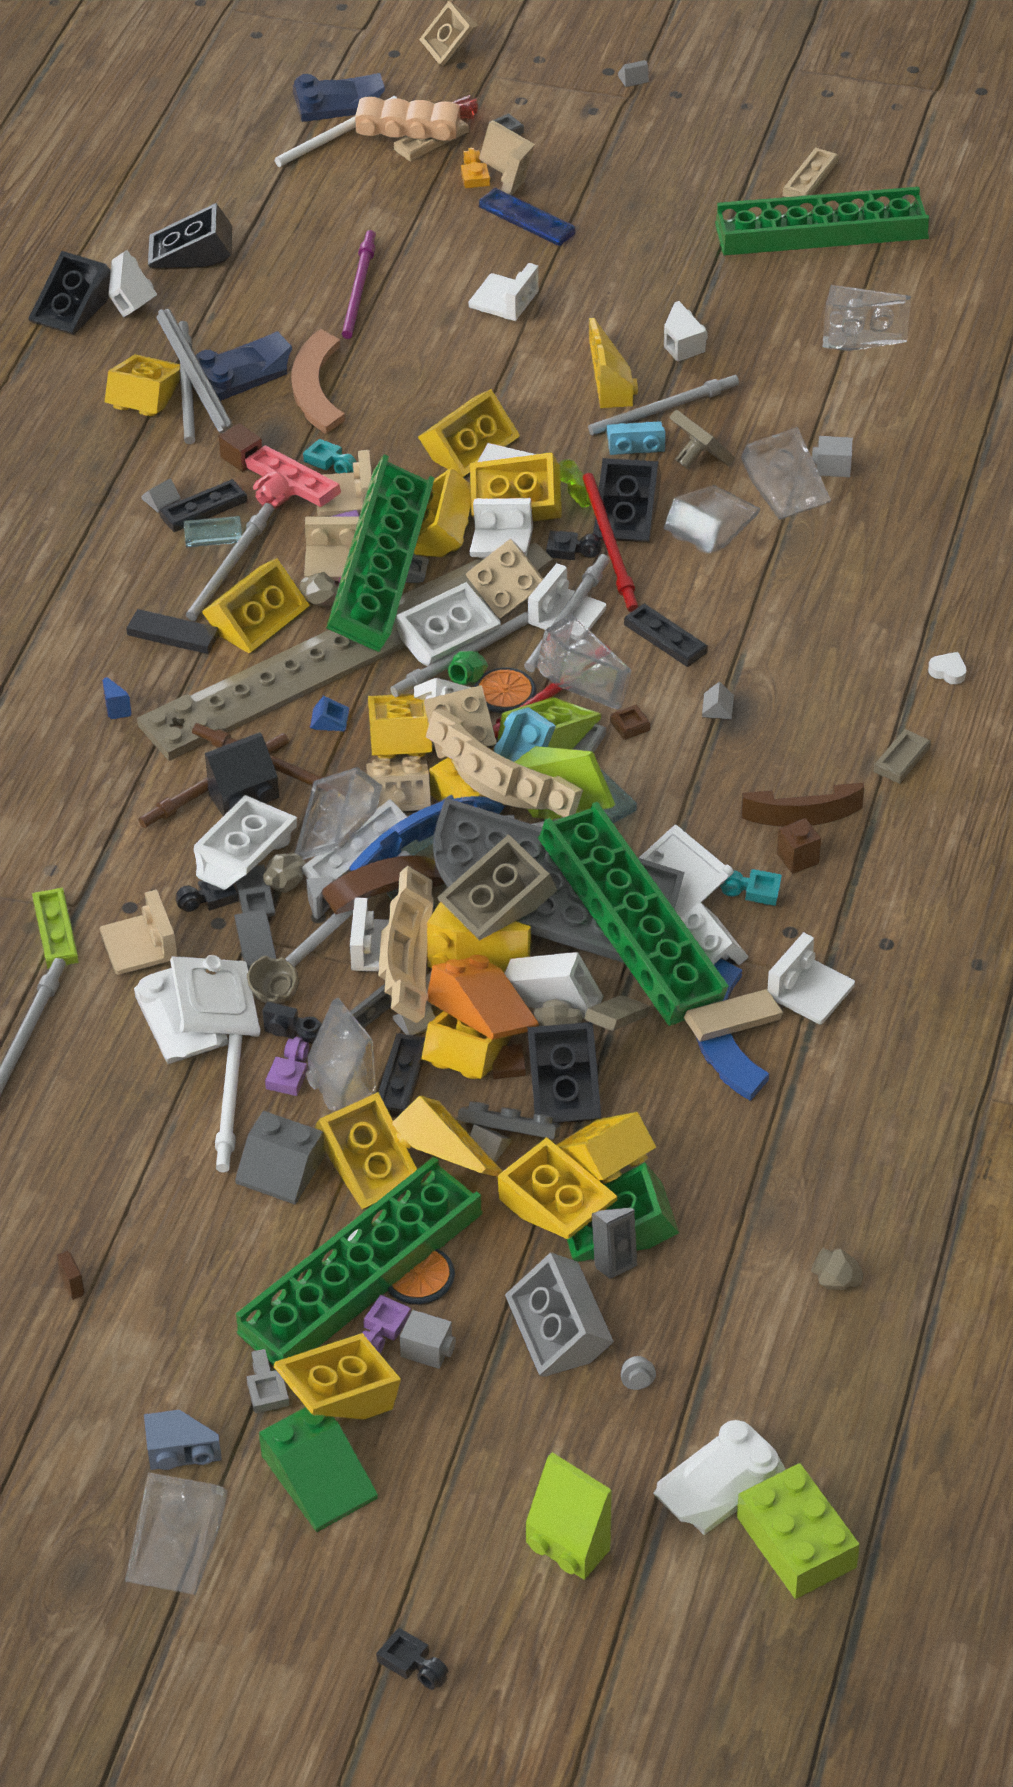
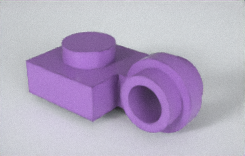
M295 1037L294 1039H288L284 1056L289 1059L275 1057L265 1080L266 1089L294 1096L298 1095L307 1074V1063L298 1062H304L309 1051V1043L304 1042L303 1038Z
M379 1296L364 1318V1328L371 1331H363L365 1337L379 1353L382 1352L385 1344V1338L381 1336L383 1335L395 1341L411 1314V1308L385 1296Z

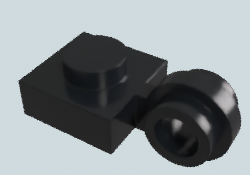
M550 530L546 553L555 559L575 560L576 553H582L585 557L593 558L601 552L602 542L595 534H586L579 541L578 533Z
M200 880L198 881V890L189 885L183 886L177 891L175 900L178 907L186 912L196 910L201 903H205L210 911L238 902V893L233 884L224 890Z
M267 1001L263 1009L265 1032L292 1039L298 1034V1037L303 1038V1041L309 1044L318 1042L322 1037L323 1025L315 1017L299 1018L298 1009Z
M398 1628L376 1653L378 1663L405 1679H408L415 1670H418V1680L428 1689L433 1690L436 1687H441L447 1681L446 1675L449 1672L447 1666L436 1657H432L430 1660L425 1659L429 1654L428 1644L401 1628Z

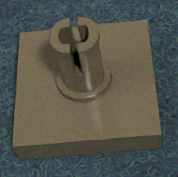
M677 409L669 417L690 439L688 444L675 458L686 469H690V466L703 450L710 452L728 467L736 459L713 436Z

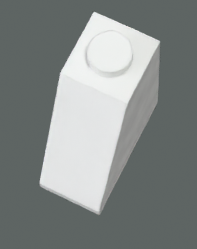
M578 952L510 959L504 973L527 1007L541 1008L546 1001L557 998L569 1002L573 1009H579L584 1019L587 1008L601 1003L603 998L602 993Z

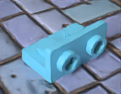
M662 421L607 425L610 455L664 452L666 432L665 428L662 427Z
M529 707L513 711L504 722L505 729L501 739L494 747V752L514 762L535 746L548 747L556 725Z

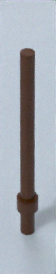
M195 723L192 729V734L211 741L212 746L217 748L238 741L231 738L230 733L221 729L215 731L200 723ZM270 755L276 771L351 804L355 801L356 792Z
M281 733L266 742L269 754L288 744L289 739L285 733ZM207 778L171 799L167 797L158 802L156 808L138 818L140 825L146 828L161 818L167 819L176 814L178 808L209 791Z

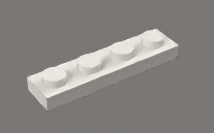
M391 799L306 863L302 868V873L308 879L332 877L336 880L351 871L349 867L373 841L407 816Z

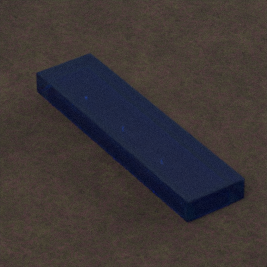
M497 188L492 189L479 199L480 208L558 246H561L576 233V226Z

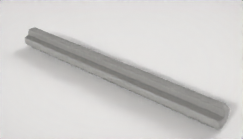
M168 308L159 310L157 320L218 432L224 433L233 426L229 416L171 310Z

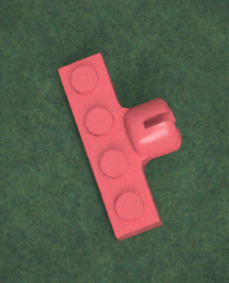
M266 445L245 459L249 470L263 476L253 486L254 490L258 489L255 497L262 506L265 503H269L276 509L288 501L290 496L298 495L322 507L341 493L339 483Z

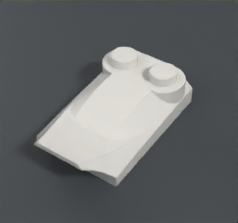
M467 582L398 614L395 620L401 640L417 660L426 666L498 629L501 621L481 597L477 596Z
M245 795L194 845L197 864L196 876L198 879L221 889H227L251 871L273 849H280L289 844L291 832L297 827V817Z
M172 968L142 978L134 988L138 1004L167 1064L228 1045L226 1034L185 1033L180 1031L181 1015Z
M733 1420L725 1423L720 1428L718 1437L658 1481L657 1488L653 1494L681 1522L693 1524L705 1535L737 1512L738 1493L784 1471L785 1467L775 1449L749 1424Z

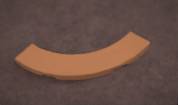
M320 329L299 350L293 363L291 381L293 396L297 406L305 413L306 419L311 424L327 434L345 421V413L337 409L325 397L319 384V373L328 358L341 345L340 339Z

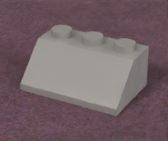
M550 1252L505 1294L540 1376L545 1377L589 1364L614 1342L577 1261Z

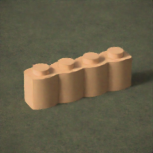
M376 97L361 98L355 116L356 132L366 136L383 134L388 137H403L407 135L415 139L432 137L443 141L456 139L460 123V105L453 102H438L434 104L426 100L408 102L397 98L385 101Z

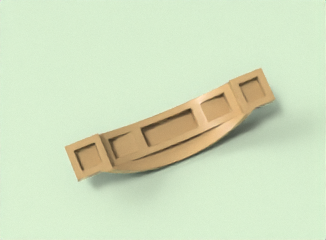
M441 708L433 710L426 738L443 747L441 753L452 759L455 769L461 778L474 790L494 801L514 807L550 809L562 817L576 814L583 791L581 788L560 776L551 777L508 760L471 736L462 727L464 721Z
M407 866L400 872L399 893L390 903L389 924L381 931L378 976L385 980V993L392 997L391 1009L401 1016L418 1023L425 1017V1006L429 996L426 991L427 921L432 915L434 899L432 897V880Z

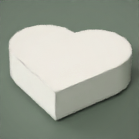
M958 652L935 656L929 661L928 671L934 678L944 679L950 684H960L966 678V666Z

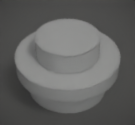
M642 1356L631 1357L622 1366L621 1380L629 1389L639 1390L646 1388L656 1377L654 1365Z

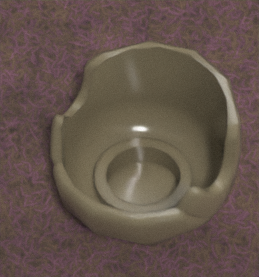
M266 955L262 956L251 964L247 973L249 988L256 998L264 1003L268 1001L283 1004L289 1001L296 994L299 985L296 968L283 957L274 959Z

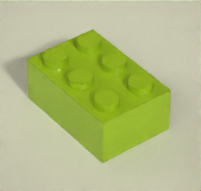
M801 1463L738 1493V1520L795 1599L857 1568L859 1542Z

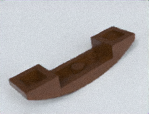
M864 783L833 785V793L827 795L774 799L772 790L742 793L741 817L751 822L780 827L805 818L811 826L829 823L847 817L863 808Z
M414 855L399 856L365 865L343 875L324 887L322 895L335 915L354 910L355 898H368L399 889L400 872L407 866L431 879L432 887L443 885L445 882L440 876L433 858Z

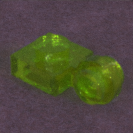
M562 460L559 463L560 480L568 484V493L582 508L591 505L582 478L584 474L573 460Z

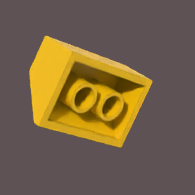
M490 389L466 402L422 433L418 438L434 462L446 469L452 468L464 477L470 472V463L478 462L488 443L505 447L517 439L520 434L494 392Z
M452 468L434 479L414 550L416 555L443 557L451 551H457L464 542L463 536L469 522L468 516L471 508V484Z
M278 558L259 566L205 608L202 613L211 626L218 627L220 637L245 652L251 653L310 605Z

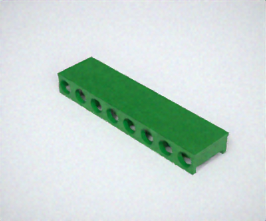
M919 187L717 203L715 226L723 256L929 239V215L925 213ZM905 195H913L915 197V200L913 203L910 204L908 200L903 199L902 197ZM880 197H887L890 200V202L886 206H884V204L878 201L877 199ZM861 199L864 201V205L859 208L858 205L851 201ZM836 201L839 206L833 211V208L826 205V203ZM804 203H810L812 204L813 209L810 212H807V210L803 207H800V205ZM778 205H784L788 210L782 215L779 210L774 208ZM753 207H758L762 210V212L758 217H756V215L753 212L748 210ZM727 209H732L736 212V215L732 219L724 220L722 213Z
M383 454L373 470L326 629L377 652H380L391 635L435 479L429 476L426 480L388 462L389 456Z
M598 802L592 803L590 809L552 821L551 818L545 819L541 833L538 836L539 841L668 1026L685 1021L684 1016L687 1010L723 1001L729 987L600 804Z
M432 1157L236 1313L237 1335L255 1351L265 1349L268 1362L273 1367L276 1361L318 1348L375 1302L380 1295L385 1294L392 1284L399 1281L432 1252L443 1247L483 1214L481 1210V1194L477 1191L473 1194L440 1167L437 1158ZM431 1171L429 1177L421 1183L424 1176ZM407 1190L405 1196L400 1201H397L399 1196ZM383 1210L381 1215L374 1222H372L375 1215L379 1211ZM358 1229L356 1235L348 1241L349 1236ZM333 1249L331 1255L322 1262L324 1256ZM308 1269L305 1276L300 1281H297L299 1276ZM282 1290L280 1296L271 1303L275 1294ZM255 1310H257V1312H256V1314L253 1316V1318H252L250 1321L247 1322L246 1320H247L248 1316H249L252 1312H254Z

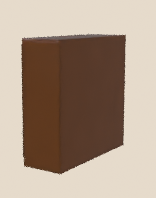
M637 704L610 714V722L623 740L650 731L651 723Z
M522 1044L502 1046L492 1064L493 1079L526 1076Z
M68 1250L57 1254L60 1276L72 1300L84 1296L82 1274L73 1256Z

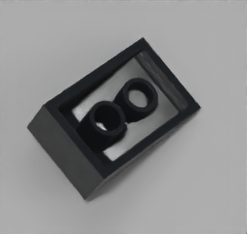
M215 203L150 234L148 265L150 268L211 266L217 262H224L232 256L233 226L218 204Z
M61 251L28 320L75 335L107 302L109 298L110 268L105 263Z
M602 458L599 493L616 540L650 543L661 483V471L658 461ZM595 516V523H594V531H593V534L597 535L600 539L603 540V537H602V534H601V531H600V528H599V525H598V522H597V519H596V516Z
M584 1022L527 1027L535 1113L552 1116L553 1123L601 1119L593 1023Z

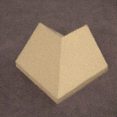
M448 1L419 40L441 66H444L465 44L479 25L455 4Z

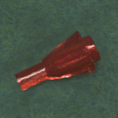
M471 94L453 101V103L460 105V118L475 119V114L479 113L477 98L472 99Z

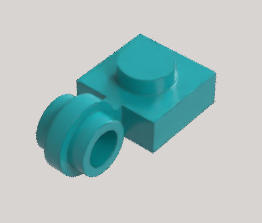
M318 439L303 453L305 463L323 470H327L334 465V470L337 474L353 473V463L357 462L351 454H342V447Z
M751 869L750 877L746 878L740 872L733 870L734 873L720 885L722 892L727 896L735 897L743 890H746L745 900L776 906L782 875Z

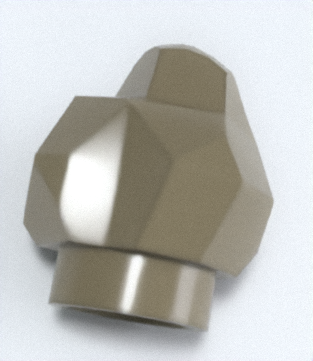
M321 572L310 577H304L300 583L299 590L304 598L312 604L329 607L333 606L338 586L325 572Z
M296 853L277 854L269 859L263 873V881L267 886L270 885V888L287 893L294 889L303 879L302 868L305 862Z
M557 998L546 1001L541 1008L534 1009V1017L538 1021L539 1026L581 1023L583 1019V1014L579 1009H573L569 1002Z
M823 1247L811 1268V1272L818 1275L819 1283L827 1289L845 1290L849 1286H859L863 1280V1272L856 1259L840 1248L830 1251Z

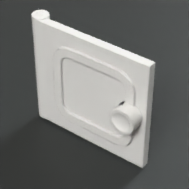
M676 824L639 857L685 872L675 911L680 918L688 913L696 904L706 899L734 873L729 865H724Z
M209 955L206 959L171 957L170 961L181 1015V1032L238 1034L259 1037L260 1026L253 993L248 986L246 961L221 960L215 955ZM206 969H208L209 971L215 972L217 974L211 975L206 973L205 971Z

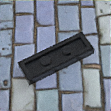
M231 479L159 509L160 517L173 532H177L246 503L247 494Z
M645 603L624 617L625 626L686 667H689L708 652V645Z
M137 609L126 628L128 636L205 654L210 652L219 636L218 627Z
M396 1033L379 1088V1094L390 1116L393 1118H397L411 1105L424 1061L421 1058L425 1037Z

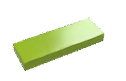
M63 887L32 893L47 969L51 967L55 958L64 960L66 965L79 963Z

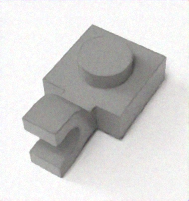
M262 1349L251 1352L255 1375L247 1376V1385L254 1413L289 1406L284 1379L277 1370L270 1371L266 1350Z

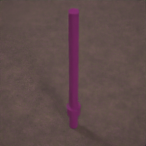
M372 230L366 232L364 242L360 244L358 252L360 259L342 330V337L345 339L352 337L370 259L374 257L375 253L374 242L376 233Z

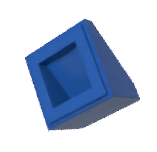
M104 678L102 681L108 717L110 719L131 716L128 693L110 678Z
M323 696L313 709L310 728L315 730L345 731L349 707Z

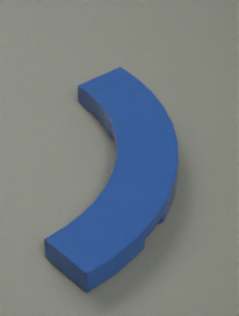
M471 796L452 799L500 814L505 807L502 803L488 797ZM444 801L426 807L392 826L373 841L357 857L349 869L353 871L380 860L397 857L401 853V849L415 840L421 842L433 836Z
M720 958L714 966L729 986L723 999L724 1001L729 999L735 985L742 978V969ZM731 1033L701 1042L696 1037L705 1060L720 1074V1079L749 1101L769 1081V1073L758 1067L740 1050Z

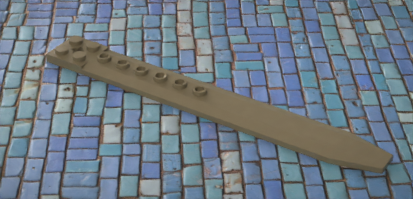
M537 543L529 545L527 558L537 571L542 573L553 564V558ZM484 559L474 560L403 594L396 617L398 614L465 582L468 583L477 596L483 599L467 578L466 573ZM395 621L391 635L380 652L331 630H327L191 696L186 694L138 717V727L170 761L209 742L192 734L195 723H200L215 731L221 729L228 733L406 647V645L399 636ZM183 725V728L179 729V727L174 726Z

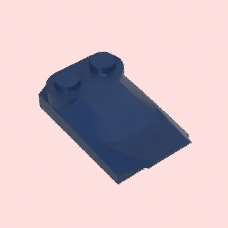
M380 73L341 80L321 81L311 74H302L296 78L293 85V94L301 122L356 115L361 98H379L385 91Z
M277 331L220 354L212 350H202L195 356L219 400L222 401L287 375V363L292 346Z

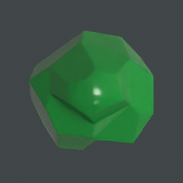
M460 651L454 655L448 667V674L454 683L475 685L486 671L488 664L485 658L476 651Z

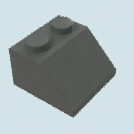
M263 1111L248 1134L235 1178L236 1184L296 1205L325 1157L323 1131Z

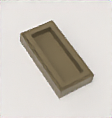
M904 729L874 764V772L900 784L930 749L931 741Z

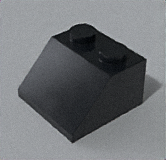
M260 732L205 753L209 796L222 816L231 810L245 795L263 803L280 798L278 776Z

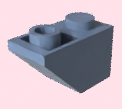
M181 1410L144 1414L151 1470H169L176 1466L191 1464L205 1465L212 1461L222 1460L219 1435Z

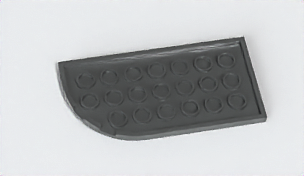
M445 798L433 837V853L437 869L447 887L451 886L509 834L551 875L557 891L535 911L516 922L531 926V934L624 963L539 841L538 836L541 833V827ZM638 858L675 910L685 872Z

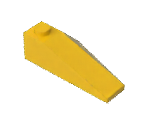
M589 318V343L600 408L633 406V395H638L637 378H632L629 365L596 319Z

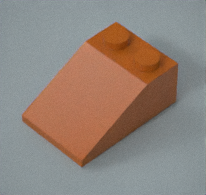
M471 955L470 958L450 959L446 963L433 965L427 1001L488 1038L494 1040L528 1032L527 1027L539 1026L538 1021L501 968L490 963L487 957Z

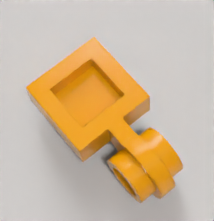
M468 148V151L463 152L464 165H461L464 188L490 186L487 164L481 163L479 150Z

